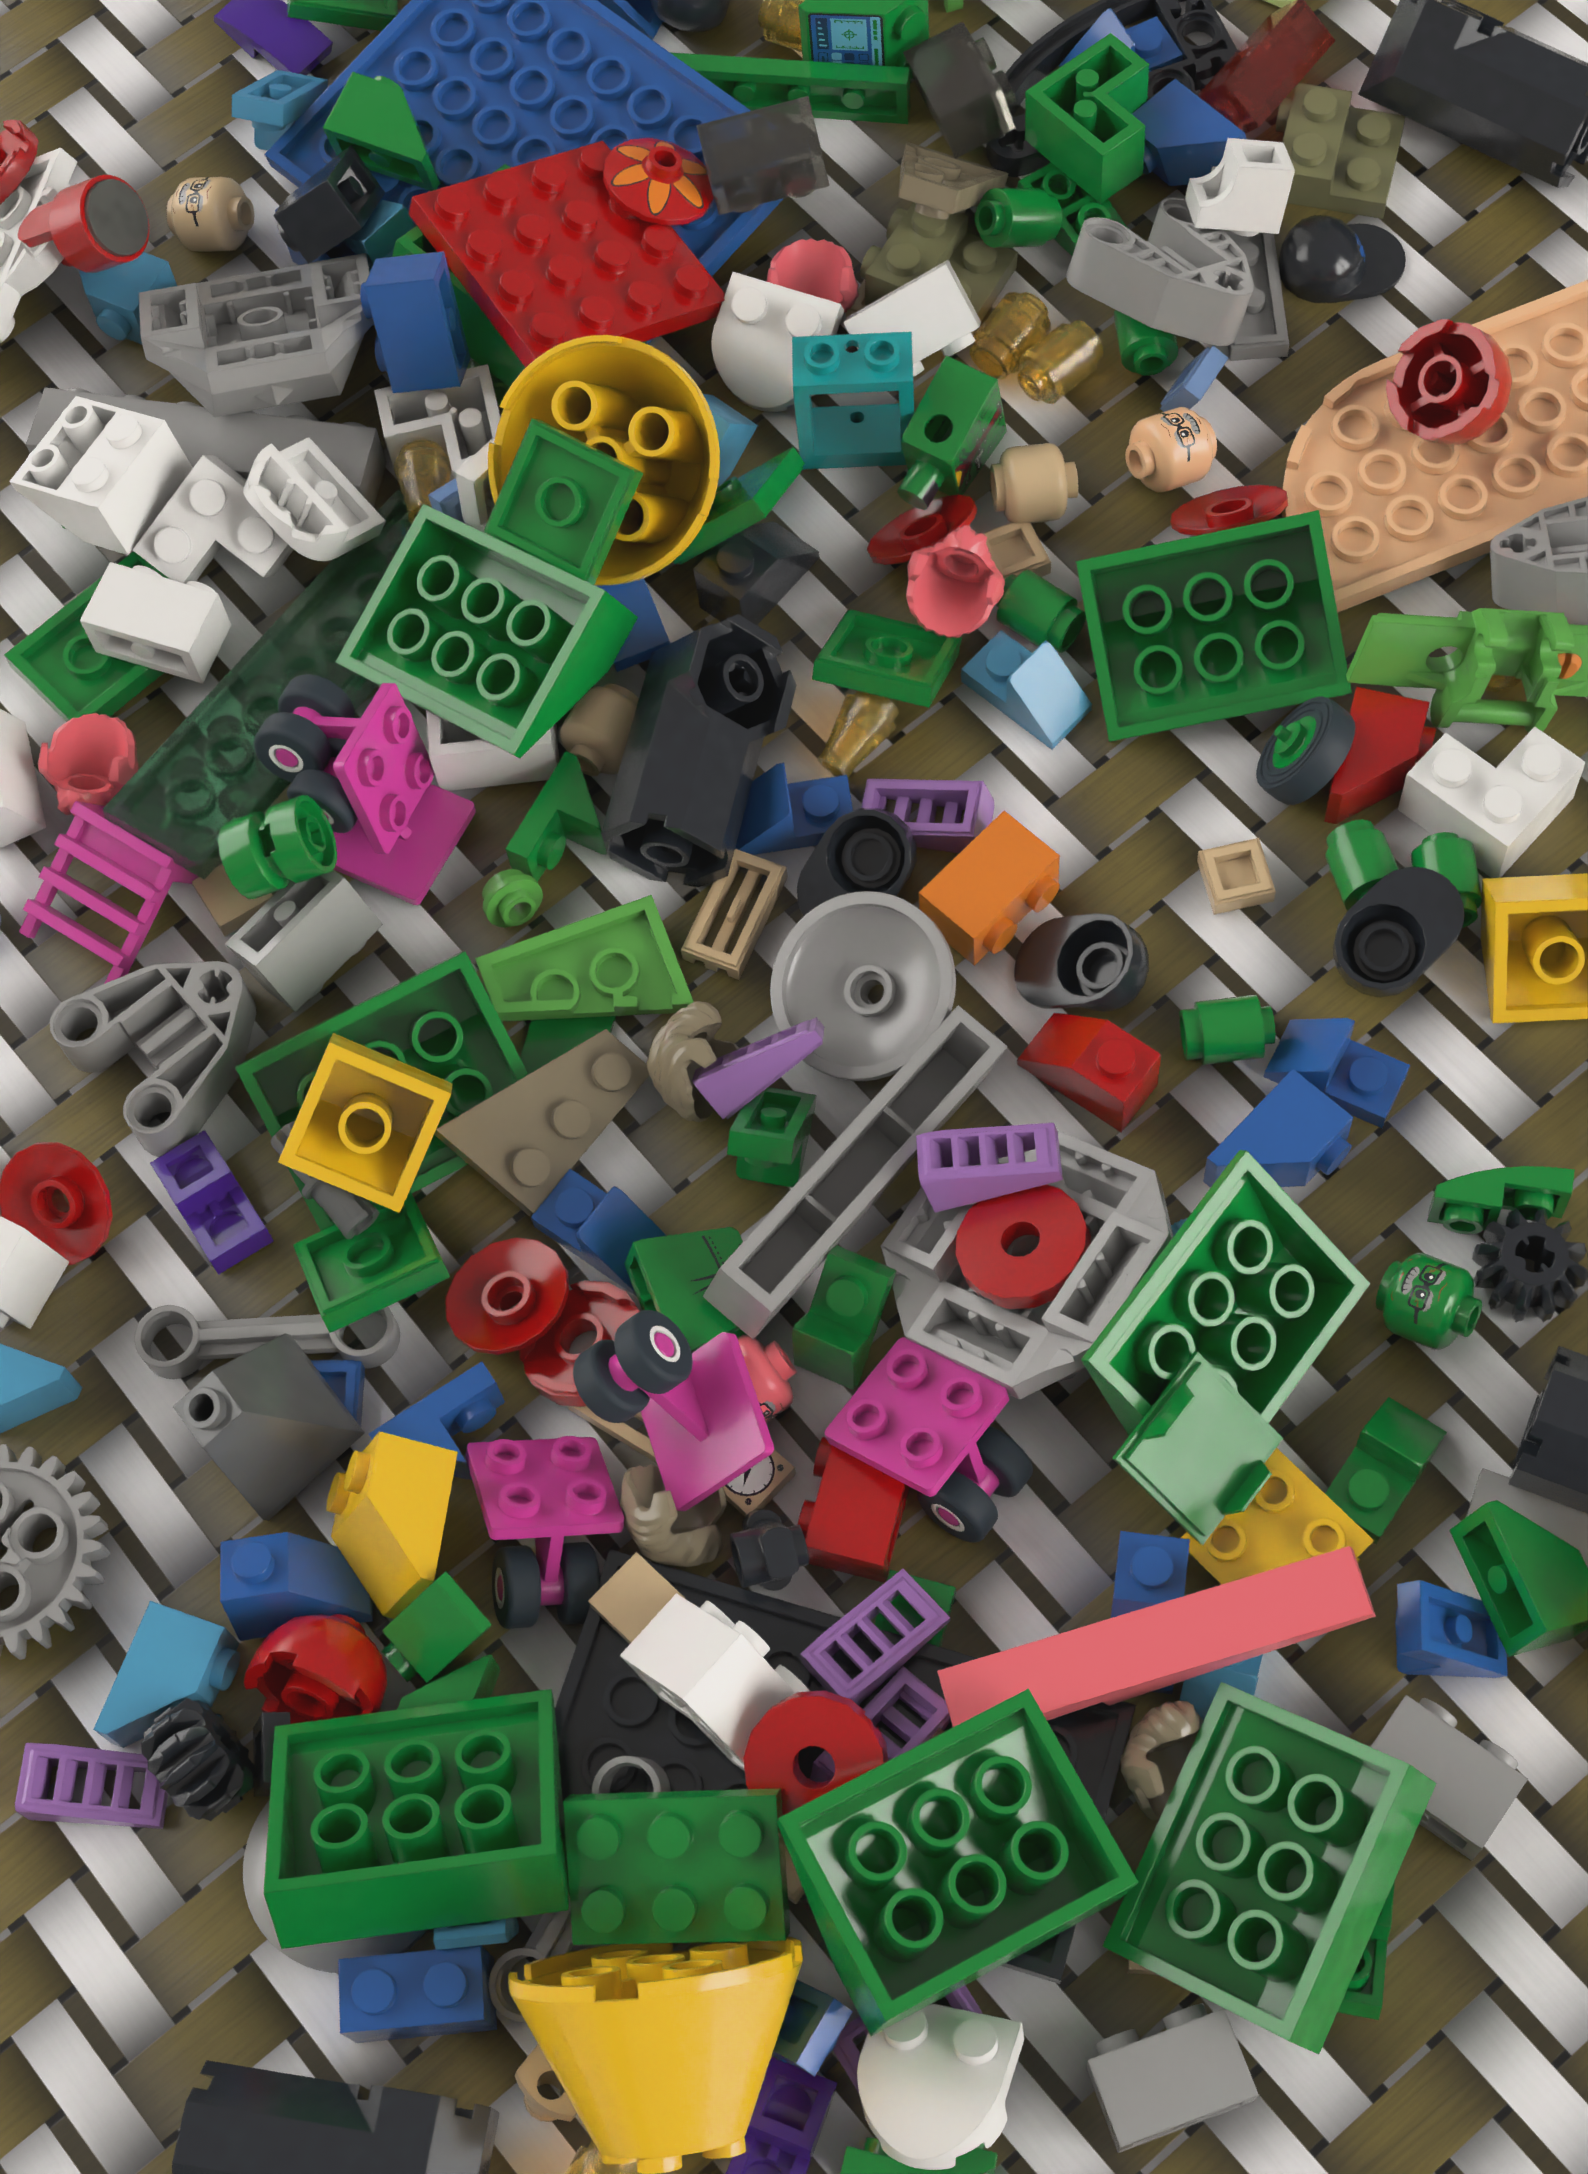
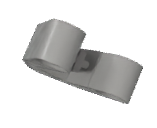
M1176 197L1166 198L1161 201L1148 241L1143 240L1130 229L1116 221L1100 217L1085 220L1066 275L1068 283L1073 288L1151 328L1215 346H1228L1234 343L1254 289L1246 254L1224 230L1195 228L1185 199Z
M1588 497L1544 508L1496 535L1491 540L1492 599L1495 604L1508 610L1564 613L1569 624L1588 625Z
M207 961L151 964L61 1002L51 1016L50 1031L70 1063L80 1071L89 1073L108 1068L134 1047L142 1051L157 1071L128 1094L123 1105V1116L144 1150L153 1156L160 1157L197 1135L238 1079L239 1074L235 1066L245 1061L256 1017V1004L239 971L229 963ZM227 997V999L223 1000L220 1003H217L219 999ZM90 1028H96L89 1038L83 1041H76L81 1032ZM170 1112L169 1118L163 1124L157 1127H148L149 1122L154 1116Z

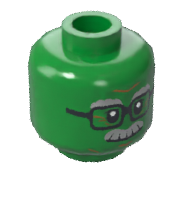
M1418 1252L1408 1256L1403 1262L1396 1260L1388 1267L1379 1285L1376 1296V1308L1383 1312L1384 1324L1393 1334L1433 1350H1441L1453 1343L1458 1335L1470 1336L1478 1322L1482 1301L1474 1298V1280L1467 1270L1428 1254Z

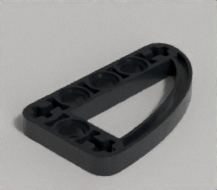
M1099 0L1054 27L1031 45L1012 64L992 94L985 121L986 151L991 166L996 170L1009 173V177H1018L1033 173L1051 163L1025 141V114L1013 116L1025 99V91L1040 82L1058 67L1101 14L1109 8L1114 11L1124 27L1151 15L1153 17L1157 16L1183 54L1182 61L1149 72L1147 101L1156 92L1162 90L1176 79L1216 111L1236 103L1243 94L1246 67L1210 0ZM1186 1L1185 14L1181 15L1182 8L1179 2ZM1192 32H1204L1210 35L1213 40L1206 45L1196 46L1186 42L1184 37ZM1014 144L1015 148L1021 151L1015 152L1011 146L1007 145Z

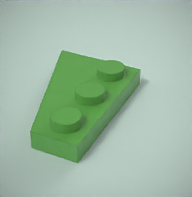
M652 895L475 958L490 1000L501 1021L676 1013L679 1009L686 1008L690 1003L694 1002Z

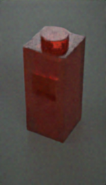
M1295 0L1270 14L1197 96L1247 134L1264 123L1336 40L1304 0Z

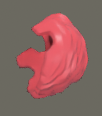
M812 238L808 240L801 239L792 242L788 246H784L774 256L768 269L766 282L840 303L844 313L851 309L855 300L859 297V284L854 275L850 256L844 247L835 245L833 242H828L825 239L819 241Z
M964 525L958 531L950 532L942 542H937L933 547H923L914 551L907 566L909 581L906 597L910 613L917 619L918 625L923 627L925 631H933L938 636H945L946 638H959L964 633L970 634L981 627L988 620L993 607L999 602L1004 593L1005 580L1002 573L997 569L995 562L991 560L992 555L986 545L987 536L982 532L976 533L969 525Z
M93 713L84 714L79 718H72L54 732L49 749L48 742L41 744L38 770L50 784L54 785L57 792L58 809L65 815L72 814L75 816V814L70 812L75 801L111 807L116 800L123 799L131 794L138 784L139 764L137 761L135 735L127 728L126 723L118 717L110 718L106 714L99 715Z

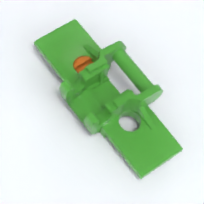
M1479 608L1472 612L1460 611L1457 617L1378 613L1371 616L1346 673L1348 683L1436 689L1430 707V717L1434 727L1448 728L1453 722L1524 726L1527 732L1537 727L1543 732L1558 709L1554 695L1588 697V625L1569 624L1564 613ZM1451 646L1457 648L1451 654L1442 657H1429L1431 652L1442 647ZM1492 675H1505L1522 679L1527 700L1481 699Z

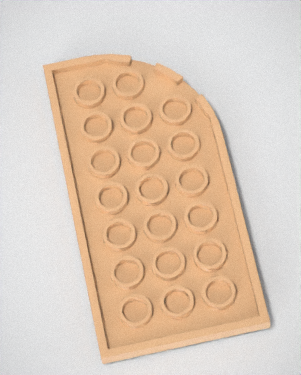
M1588 280L1472 324V326L1491 335L1509 359L1512 376L1508 405L1498 422L1480 437L1459 445L1432 443L1405 430L1399 425L1389 410L1386 383L1387 379L1393 382L1395 368L1403 355L1402 353L1373 363L1343 380L1324 396L1323 404L1311 416L1306 425H1301L1293 441L1286 463L1282 489L1287 491L1288 506L1282 511V518L1319 510L1337 612L1490 552L1491 540L1496 535L1544 508L1588 497Z

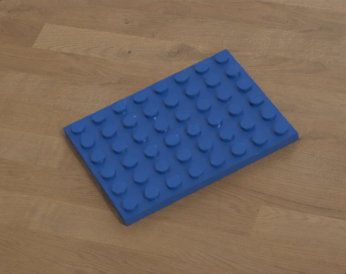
M411 0L264 154L270 166L298 188L334 159L336 154L323 130V126L352 72L373 79L375 76H383L391 79L403 89L440 184L437 189L491 174L504 164L511 168L599 141H604L611 151L615 146L630 139L654 138L672 142L692 152L707 167L714 181V199L704 216L689 224L672 226L711 276L718 271L814 167L810 152L597 0ZM370 170L385 192L380 202L386 200L403 204L409 212L413 196L430 192L424 188ZM655 338L648 340L645 344L649 345Z

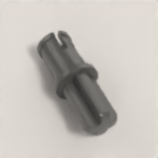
M295 1121L282 1127L271 1139V1145L279 1155L283 1151ZM292 1169L305 1184L302 1195L306 1199H314L329 1215L346 1239H352L354 1235L358 1236L377 1219L379 1211L369 1200Z

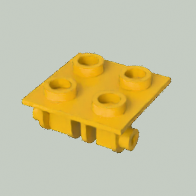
M1278 1448L1274 1450L1265 1462L1272 1475L1244 1512L1225 1515L1204 1545L1199 1544L1188 1532L1181 1537L1183 1539H1190L1189 1553L1221 1585L1348 1546L1353 1549L1356 1560L1359 1562L1360 1559L1358 1557L1374 1542L1359 1525Z

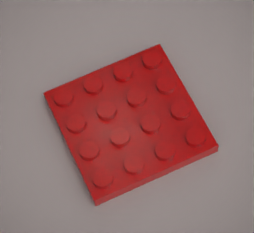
M604 141L416 195L411 199L409 216L437 252L444 251L448 267L525 368L551 348L576 338L611 335L644 342L716 318L722 302L725 301L724 291L672 226L645 222L624 211L610 197L603 182V166L611 150Z

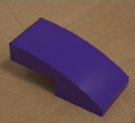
M231 0L214 16V22L253 59L260 53L277 70L307 75L332 51L333 42L311 22L288 17L287 4L282 0Z
M205 1130L150 1162L218 1275L274 1241Z
M771 2057L745 2135L746 2152L732 2157L726 2174H806L835 2094L837 2083L819 2075L814 2077L794 2065Z

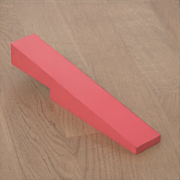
M1348 1546L938 1670L937 1672L953 1727L1028 1688L1048 1721L1101 1702L1110 1706L1343 1628L1376 1615L1354 1551Z

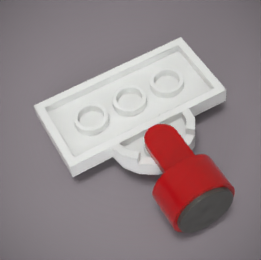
M58 148L35 157L29 172L17 189L0 205V343L10 335L14 328L15 319L13 315L21 296L39 286L54 272L60 263L67 267H75L83 272L97 273L133 261L143 253L149 239V219L141 198L127 182L113 175H99L71 186L69 181L77 161L66 151Z

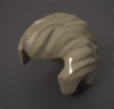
M701 1001L692 1002L686 1008L679 1009L670 1017L667 1024L661 1027L654 1037L646 1063L649 1075L653 1080V1086L662 1095L664 1102L676 1110L682 1118L695 1122L706 1120L715 1111L692 1082L695 1070L701 1066L707 1068L717 1058L739 1049L732 1042L714 1039V1035L722 1024L721 1016L715 1007Z
M650 1464L642 1467L639 1465L629 1468L624 1473L621 1486L622 1495L620 1498V1507L625 1518L624 1526L645 1557L663 1565L686 1567L711 1562L718 1557L723 1544L722 1533L715 1523L722 1516L727 1505L723 1487L689 1510L677 1511L671 1491H666L658 1466Z
M1169 1701L1161 1704L1160 1707L1150 1709L1130 1732V1740L1127 1743L1125 1752L1121 1755V1772L1128 1788L1135 1797L1141 1811L1152 1821H1159L1204 1721L1195 1711L1193 1704L1188 1701H1174L1173 1703Z

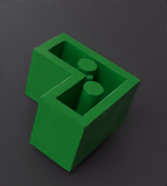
M1110 33L1025 91V141L1100 204L1143 175L1146 125L1133 116L1132 113L1147 102L1149 63Z

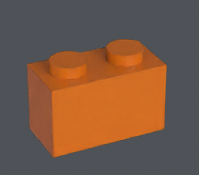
M1004 810L918 892L919 909L937 925L947 943L975 966L989 951L996 954L1005 948L1014 937L1018 927L1017 924L1031 910L1038 913L1054 899L1060 888V855Z

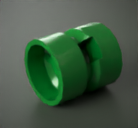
M308 795L297 796L270 806L265 814L254 812L226 822L219 831V853L225 872L232 885L241 895L248 899H256L282 890L288 886L290 881L300 883L332 872L337 863L336 840L331 824L322 808Z

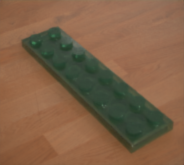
M396 490L377 511L386 520L380 535L333 559L102 809L105 819L172 857L174 863L205 880L222 861L219 853L218 837L223 824L254 812L264 813L291 783L269 771L261 763L254 749L255 736L264 721L270 715L279 713V698L293 678L305 674L326 678L338 685L349 696L355 710L377 687L373 682L336 663V660L424 503Z

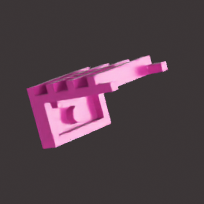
M116 800L113 807L75 801L70 810L75 816L66 835L59 834L54 845L59 847L51 866H43L39 878L44 881L35 899H27L23 910L28 914L19 932L28 938H35L42 922L113 964L105 983H108L129 973L172 883L192 884L191 881L209 872L213 864L194 853L197 844L186 836L163 828L160 833L146 825L149 816L130 804ZM76 857L143 897L145 901L138 915L132 914L67 875L66 872L73 858ZM58 889L127 930L129 934L122 948L120 949L51 907L50 905Z

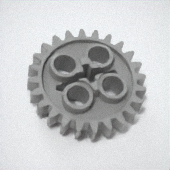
M6 1444L0 1445V1497H2V1506L0 1508V1549L7 1550L4 1557L0 1559V1593L11 1585L19 1584V1595L9 1608L0 1611V1656L3 1645H6L11 1654L22 1660L26 1657L27 1639L33 1637L48 1649L52 1647L48 1629L56 1623L70 1632L75 1629L67 1613L72 1605L81 1609L90 1610L93 1604L81 1591L85 1584H103L105 1578L91 1567V1562L110 1556V1551L102 1543L92 1539L103 1534L109 1528L108 1524L100 1516L90 1515L98 1508L100 1502L90 1491L80 1493L86 1482L75 1471L64 1475L66 1466L55 1456H51L42 1464V1456L33 1447L29 1446L17 1462L15 1453ZM34 1503L33 1508L24 1512L26 1504ZM57 1527V1536L54 1543L42 1552L33 1553V1543L40 1532L47 1528Z

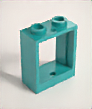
M912 331L792 337L793 395L799 454L805 463L803 470L906 465L901 439L915 413ZM849 346L858 347V351L853 353L847 352L846 349ZM899 391V403L812 407L811 395Z

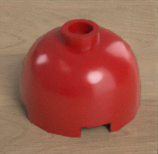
M1440 319L1420 327L1401 344L1398 352L1403 355L1395 368L1393 382L1387 379L1386 383L1389 410L1402 428L1428 442L1459 445L1480 437L1498 422L1508 405L1512 376L1508 357L1491 335L1469 323Z
M322 1614L299 1616L278 1627L263 1641L245 1672L244 1686L246 1690L257 1688L267 1698L261 1708L262 1712H290V1724L380 1712L387 1688V1670L375 1643L366 1635L365 1629L356 1620L341 1614H333L331 1616Z

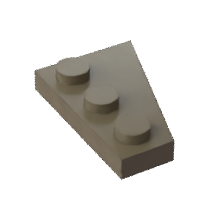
M906 141L900 168L899 198L915 202V211L917 213L936 219H948L949 213H965L966 209L970 207H978L981 198L988 190L1005 188L1009 173Z
M605 1029L437 1128L434 1135L530 1216L535 1213L568 1170L572 1169L650 1076L647 1064Z

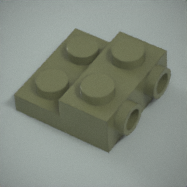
M1297 83L1293 98H1281L1275 129L1276 132L1284 133L1282 142L1295 169L1287 203L1383 219L1406 117L1399 114L1350 107L1353 91Z
M915 202L912 203L908 210L898 207L890 218L886 232L887 242L883 248L872 245L864 256L860 276L862 279H865V305L873 303L944 261L949 260L982 322L1016 270L1018 252L1009 248L989 247L983 242L981 237L968 233V216L964 214L949 213L948 219H936L917 213L915 211Z

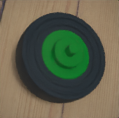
M1322 696L1309 699L1299 705L1279 724L1267 741L1256 770V778L1259 785L1269 795L1287 805L1299 804L1315 795L1335 775L1351 748L1355 735V722L1352 716L1336 702Z

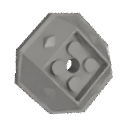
M366 253L201 283L139 292L140 333L146 360L169 371L213 417L341 395L364 334L374 324L373 318L367 319L365 317L360 298L361 284L367 281L370 274Z
M1058 1131L1063 1180L1048 1185L1062 1189L1078 1203L1091 1234V1244L1053 1301L1036 1308L1006 1309L994 1305L991 1299L983 1297L980 1293L978 1295L969 1287L955 1255L957 1231L965 1215L977 1202L935 1213L921 1187L881 1245L886 1266L897 1270L892 1286L906 1339L1005 1387L1007 1393L1017 1399H1022L1054 1382L1072 1379L1085 1367L1081 1361L1082 1357L1173 1238L1162 1184L1154 1170ZM1036 1149L1024 1152L1025 1162L1037 1161ZM1008 1156L999 1158V1164L1009 1163ZM1034 1235L1020 1236L1009 1245L1007 1254L1015 1257L1030 1254L1038 1246L1040 1238Z

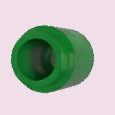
M993 188L988 190L981 198L975 212V224L981 239L989 247H1040L1058 235L1062 224V210L1058 200L1042 189Z
M1117 310L1114 311L1121 363L1127 370L1145 376L1155 375L1164 371L1176 360L1179 350L1175 334L1151 328Z
M1025 570L1018 576L1014 574L1009 575L1005 579L1003 596L995 605L998 607L996 620L1038 647L1044 641H1047L1059 653L1065 652L1076 640L1085 623L1086 614L1085 611L1077 607L1078 601L1076 598L1031 570Z
M1361 819L1344 823L1335 828L1326 839L1328 849L1325 858L1347 910L1384 876L1399 870L1384 833L1375 829L1373 823L1369 820Z
M1440 832L1427 836L1423 839L1421 845L1417 846L1411 853L1412 867H1423L1436 871L1450 880L1459 892L1464 905L1462 928L1469 926L1477 920V909L1482 904L1474 846L1470 841L1459 838L1457 834L1451 832Z
M1257 995L1196 1001L1194 1008L1179 1011L1180 1037L1186 1061L1200 1059L1202 1065L1264 1058L1265 1045L1275 1044L1276 1032L1271 1006L1261 1007Z

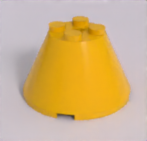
M594 335L576 338L551 348L530 363L514 380L499 406L504 409L497 426L494 443H489L488 475L494 504L497 501L531 419L542 420L643 472V476L594 585H619L646 578L663 569L681 555L695 539L709 515L718 486L720 470V448L714 418L704 395L692 377L671 357L653 346L619 336Z
M788 1936L786 1941L711 1942V1944L679 1951H673L672 1943L610 1944L571 1951L524 1965L525 1980H519L517 1972L509 1973V1992L595 2146L601 2153L602 2163L626 2164L637 2162L638 2173H666L682 2168L681 2155L702 2152V2157L720 2159L738 2156L746 2152L745 2135L803 1962V1950L801 1941Z

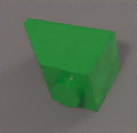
M352 72L323 126V130L336 156L352 145L369 170L429 191L437 190L440 184L403 89L389 78L375 76L373 79Z
M1498 1500L1485 1503L1449 1530L1508 1657L1571 1640L1588 1629V1567L1580 1550Z
M445 1571L382 1630V1633L391 1643L381 1650V1653L406 1682H409L418 1674L428 1684L487 1632L492 1624Z

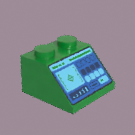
M805 0L798 5L803 61L910 67V79L916 77L930 63L928 0Z

